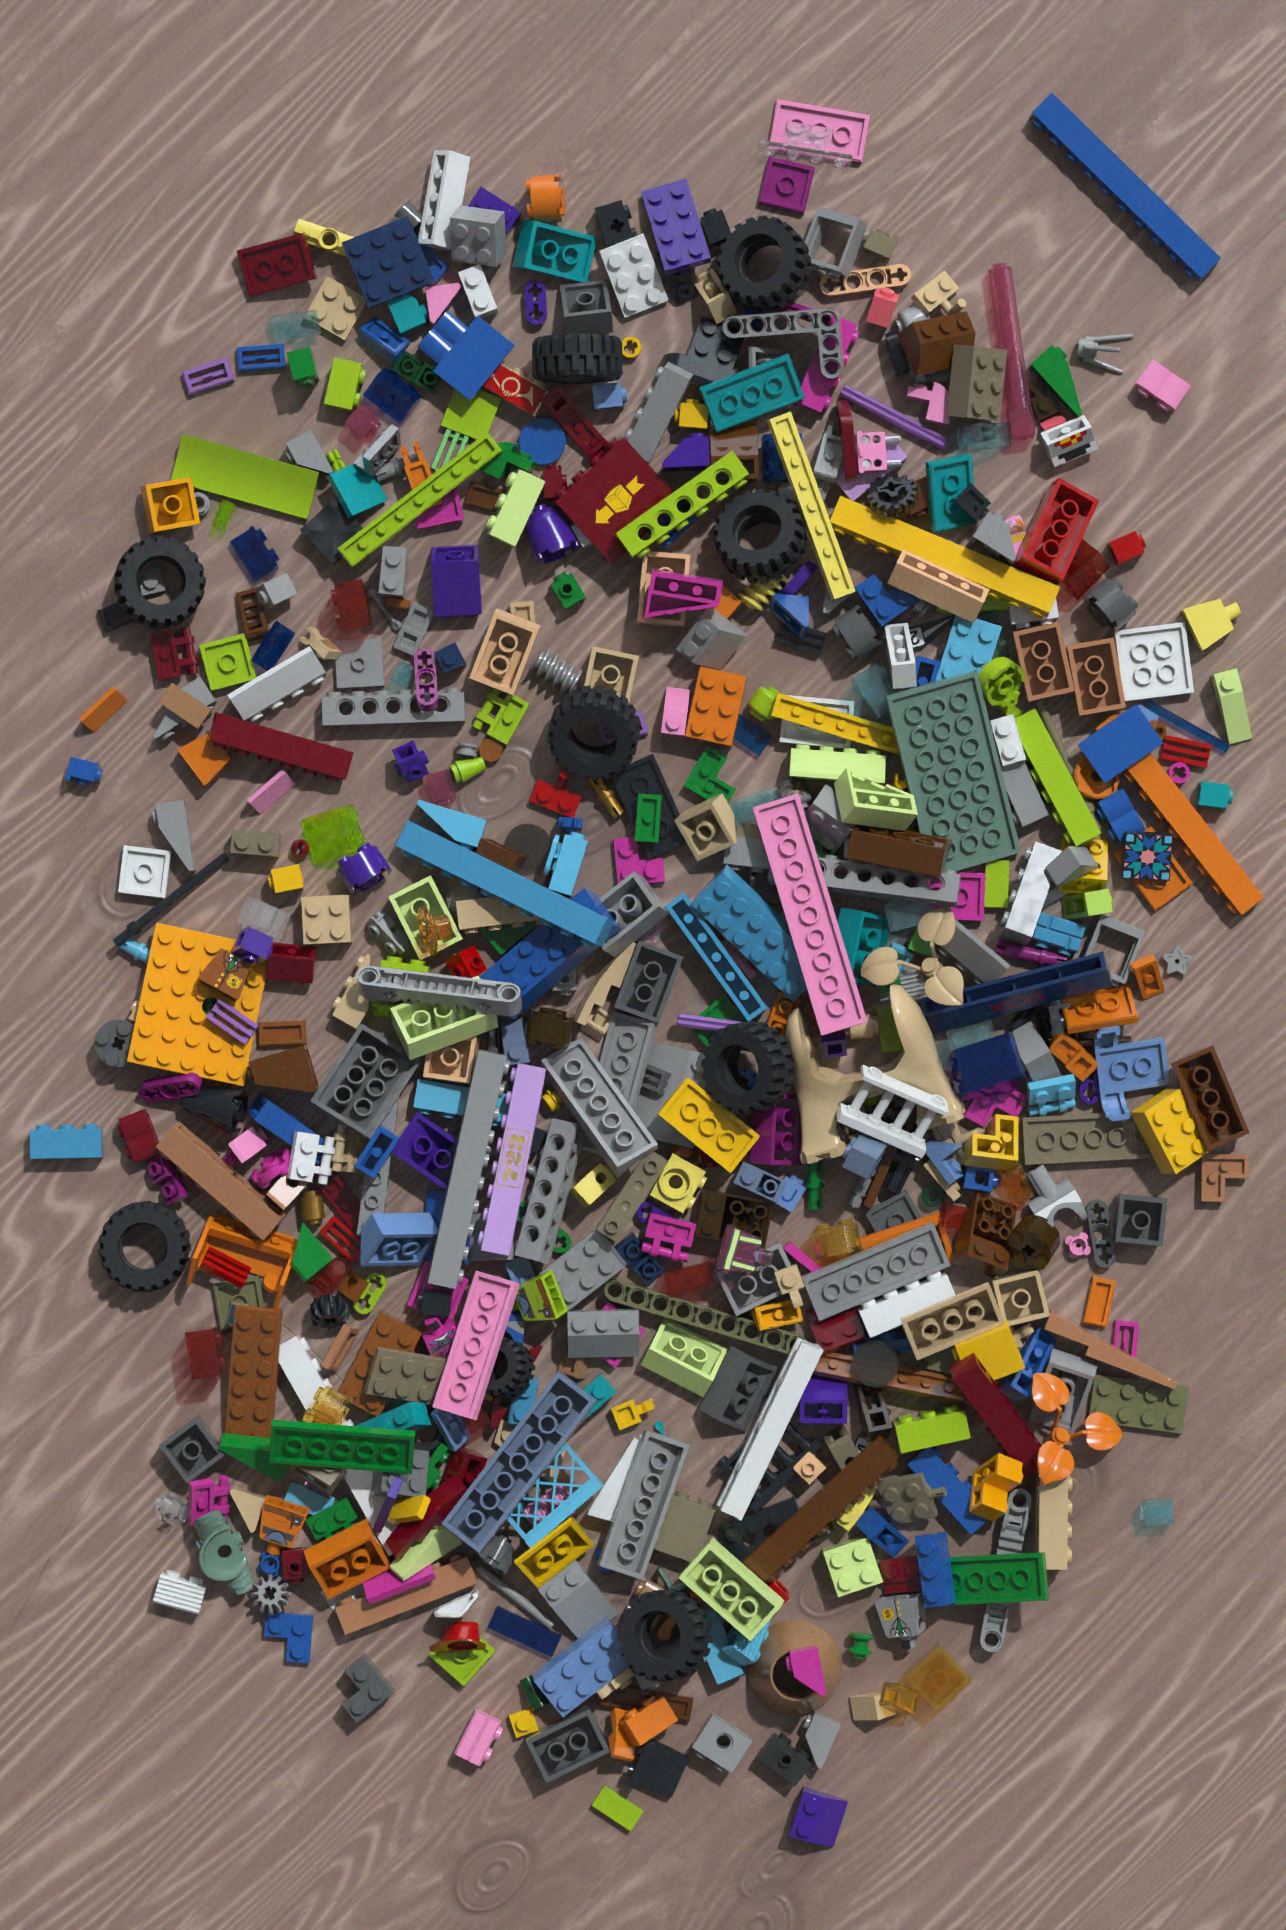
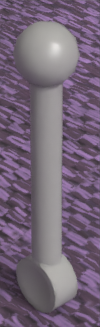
M373 589L369 590L367 593L368 597L373 598L391 621L392 628L395 631L401 629V622L393 618L376 596V591Z

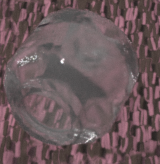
M167 1491L162 1496L156 1498L153 1508L156 1510L157 1519L176 1526L181 1522L184 1523L188 1518L189 1505L186 1497Z

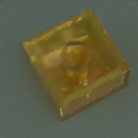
M939 1642L904 1673L905 1678L937 1712L972 1681L971 1676Z

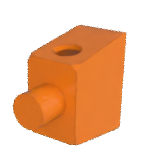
M209 733L177 749L204 786H208L232 761V757L227 752L231 747L226 745L224 750L211 746L213 741L207 740Z

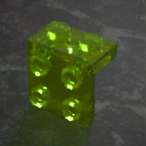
M353 804L337 807L302 820L304 833L315 864L358 852L357 849L365 844V837L361 831L358 814Z

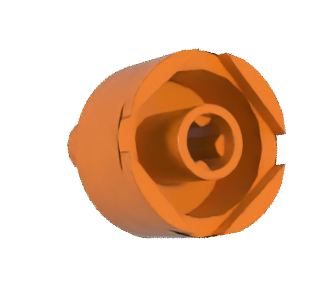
M561 174L531 176V179H526V191L531 197V203H527L528 217H531V220L542 223L564 222L563 216L560 215L565 214L564 187L559 188L558 182L563 181Z

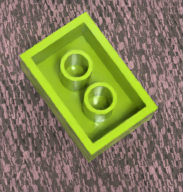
M957 1403L943 1406L944 1410L935 1412L932 1408L920 1411L919 1416L912 1417L911 1414L897 1416V1420L893 1421V1426L901 1454L970 1439L971 1436L963 1407H959Z

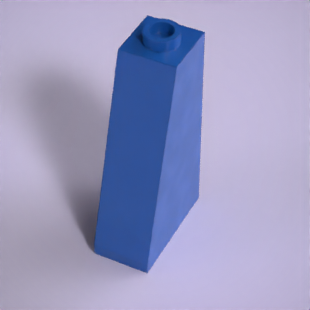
M262 1092L259 1093L247 1110L256 1122L291 1146L295 1131L320 1135ZM320 1135L318 1145H324L325 1137ZM317 1152L316 1163L321 1166L323 1153Z

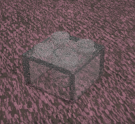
M247 896L236 922L241 924L240 929L243 930L249 926L272 937V943H277L278 940L284 941L294 914Z

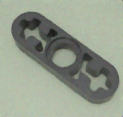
M1094 1199L1086 1206L1093 1258L1098 1266L1107 1268L1112 1266L1116 1259L1109 1211L1104 1201ZM1098 1203L1099 1207H1103L1104 1210L1100 1212V1219L1106 1218V1223L1100 1222L1092 1225V1220L1097 1221L1096 1214L1091 1213L1094 1204ZM1096 1228H1106L1108 1234L1104 1240H1097L1095 1238L1094 1231ZM1109 1242L1110 1246H1105V1251L1107 1254H1111V1258L1107 1259V1263H1103V1260H1098V1256L1102 1255L1101 1247L1096 1248L1095 1244H1106Z

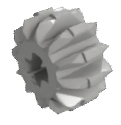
M272 1574L268 1575V1582H265L264 1578L260 1577L259 1581L262 1585L253 1584L252 1586L258 1592L250 1594L251 1598L257 1599L252 1603L253 1606L258 1607L261 1605L259 1612L262 1614L267 1608L270 1616L274 1613L273 1608H276L281 1613L282 1608L280 1604L284 1606L289 1605V1602L283 1598L291 1597V1593L285 1591L289 1587L288 1583L281 1584L282 1578L280 1576L273 1582ZM269 1590H271L272 1593L274 1592V1590L276 1591L274 1593L275 1598L272 1600H270L269 1597L265 1599L268 1596L266 1592Z

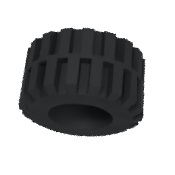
M503 1337L485 1394L507 1400V1398H516V1394L522 1395L524 1393L523 1389L529 1388L530 1384L528 1382L534 1378V1375L531 1373L535 1370V1365L531 1364L534 1358L533 1355L529 1354L530 1350L527 1347H524L519 1342ZM507 1357V1371L503 1377L497 1379V1366L503 1358Z

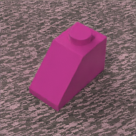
M813 1645L789 1650L790 1656L786 1657L788 1671H793L796 1679L821 1696H826L818 1646Z

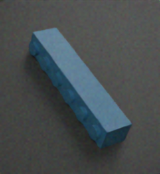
M682 893L667 904L665 908L746 1020H752L767 1009L765 1003L705 920L691 905V901L686 894Z

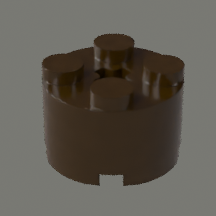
M534 1006L529 1007L524 1036L527 1037L526 1042L534 1045H540L541 1042L550 1043L551 1048L564 1049V1046L569 1045L571 1042L575 1015L571 1014L570 1017H566V1011L547 1007H540V1011H534Z
M1038 1215L1024 1217L1017 1223L1006 1242V1249L1010 1253L1011 1264L1016 1268L1022 1267L1027 1270L1045 1269L1060 1245L1058 1229L1048 1224V1220Z

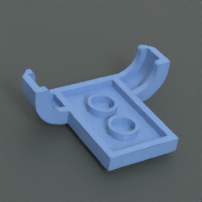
M1118 1025L1099 1028L1094 1035L1095 1059L1099 1063L1097 1076L1100 1100L1104 1115L1111 1121L1130 1119L1129 1109L1124 1098L1125 1091L1170 1085L1165 1039L1163 1037L1118 1044V1036H1120V1027Z

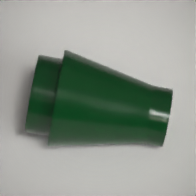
M532 1675L520 1680L528 1708L531 1707L533 1712L550 1703L534 1682Z

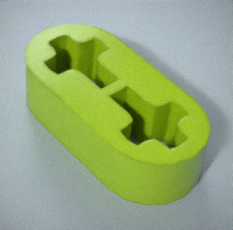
M373 1272L366 1278L369 1284L360 1299H364L367 1293L371 1295L368 1303L371 1305L370 1308L365 1307L361 1309L359 1308L360 1303L353 1301V1306L358 1313L367 1314L371 1312L387 1286V1279L380 1272ZM377 1276L380 1277V1283L383 1284L382 1287H376L374 1292L369 1291L373 1284L370 1282V1279H376Z

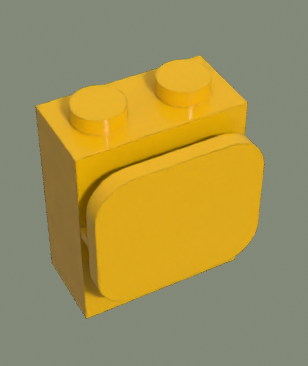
M1004 1319V1325L960 1342L954 1348H951L956 1362L975 1353L994 1380L1025 1369L1023 1359L1007 1319Z

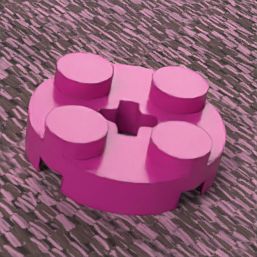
M287 1147L284 1150L280 1148L267 1156L261 1162L262 1168L259 1171L255 1168L251 1173L250 1178L253 1182L260 1186L261 1189H265L278 1174L279 1176L285 1175L289 1168L290 1150Z

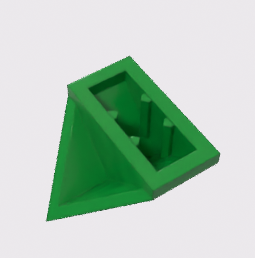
M302 1223L290 1266L305 1282L333 1258L306 1225Z

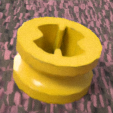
M631 336L622 340V354L626 358H635L640 354L641 343L637 338ZM628 341H633L632 344L636 343L638 346L634 349L635 353L629 354V351L626 353L624 347H627Z

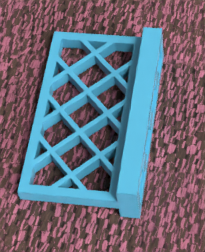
M567 1442L554 1458L555 1465L547 1467L554 1468V1481L543 1482L539 1478L535 1483L536 1497L523 1498V1500L535 1501L534 1515L521 1514L520 1502L518 1513H512L507 1519L530 1548L604 1486ZM565 1449L572 1456L571 1467L558 1466V1455ZM575 1461L580 1467H574ZM557 1469L571 1470L570 1483H557ZM574 1470L585 1471L590 1479L584 1484H573ZM539 1484L553 1485L552 1499L539 1498ZM556 1485L570 1486L569 1497L566 1500L555 1499ZM573 1487H580L573 1493ZM538 1501L552 1502V1509L549 1515H537ZM555 1502L561 1503V1504L555 1509ZM511 1516H517V1523ZM520 1517L534 1518L533 1529L527 1534L520 1527ZM537 1518H544L537 1524Z

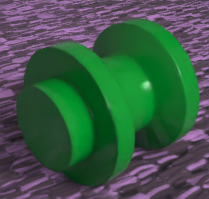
M850 1632V1637L854 1639L853 1646L848 1647V1652L852 1653L854 1658L866 1659V1655H871V1650L867 1648L868 1641L873 1640V1635Z

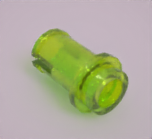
M222 499L221 503L218 502L219 509L212 526L226 531L232 512L236 511V509H234V503Z

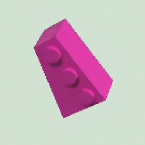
M652 569L644 618L718 607L723 580Z

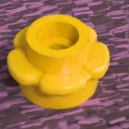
M546 1090V1094L541 1097L544 1105L550 1112L556 1109L560 1110L559 1104L562 1103L559 1095L555 1091L550 1092Z

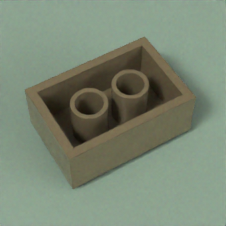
M954 345L947 416L1000 421L1007 350L971 345Z

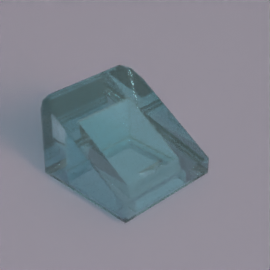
M401 660L391 678V682L404 689H408L415 677L414 666Z

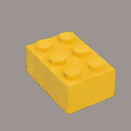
M1165 1089L1130 1112L1161 1174H1177L1210 1152L1205 1148L1181 1089Z

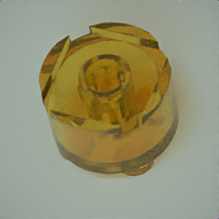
M852 1218L838 1221L837 1226L829 1227V1223L817 1225L814 1228V1232H811L817 1261H821V1256L824 1255L826 1260L852 1255L856 1248L857 1252L863 1251L858 1225L853 1223Z
M328 1385L325 1388L319 1387L313 1398L316 1402L312 1409H307L302 1421L342 1425L350 1408L346 1407L347 1402L352 1403L353 1398Z

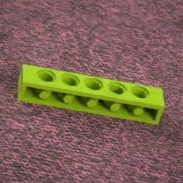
M732 450L616 533V537L632 559L636 556L640 559L651 551L648 547L657 542L660 545L670 537L668 535L669 532L675 528L677 531H680L687 526L690 517L696 515L698 518L709 510L707 505L713 501L716 504L721 502L728 496L726 492L734 487L737 490L748 481L745 478L749 476V473ZM725 473L728 475L729 482L726 485L718 484L716 482L718 474ZM706 487L710 491L709 497L706 499L699 498L696 494L697 489ZM680 501H687L691 508L688 512L682 513L677 509V504ZM662 514H666L671 518V523L666 527L659 525L657 521L658 517ZM642 528L649 529L652 533L651 538L641 540L638 536L639 530Z

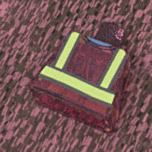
M726 1224L715 1268L754 1272L756 1263L770 1266L774 1252L760 1249L762 1244L761 1238L731 1224Z

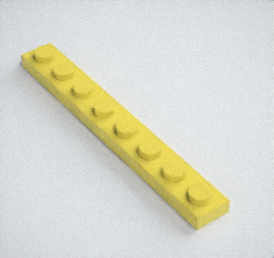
M788 412L767 420L831 600L855 592L792 413Z

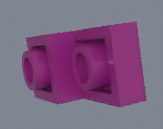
M158 1155L146 1163L152 1184H160L166 1206H174L188 1197L183 1182L170 1160H166L161 1155Z

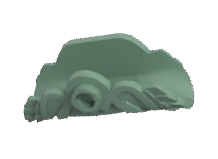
M219 1510L211 1511L197 1518L193 1524L196 1527L199 1538L195 1542L200 1550L199 1564L203 1573L212 1580L223 1581L233 1594L241 1595L249 1591L254 1582V1575L241 1547L245 1543L239 1531L233 1532L227 1519L222 1516ZM222 1545L230 1546V1555L220 1557L218 1555L219 1547Z

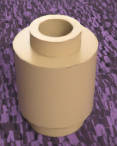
M866 1014L868 1022L846 1028L845 1036L850 1035V1039L855 1040L872 1038L873 1035L879 1034L877 1016Z

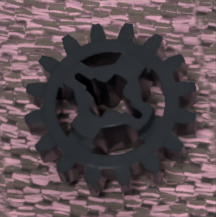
M895 473L893 477L885 474L884 479L877 477V483L871 482L870 488L866 490L867 503L871 506V511L877 510L879 516L886 513L887 517H890L891 514L895 513L898 517L901 511L907 514L908 507L915 508V502H918L917 485H914L913 479L907 480V475H903L900 478L898 473Z

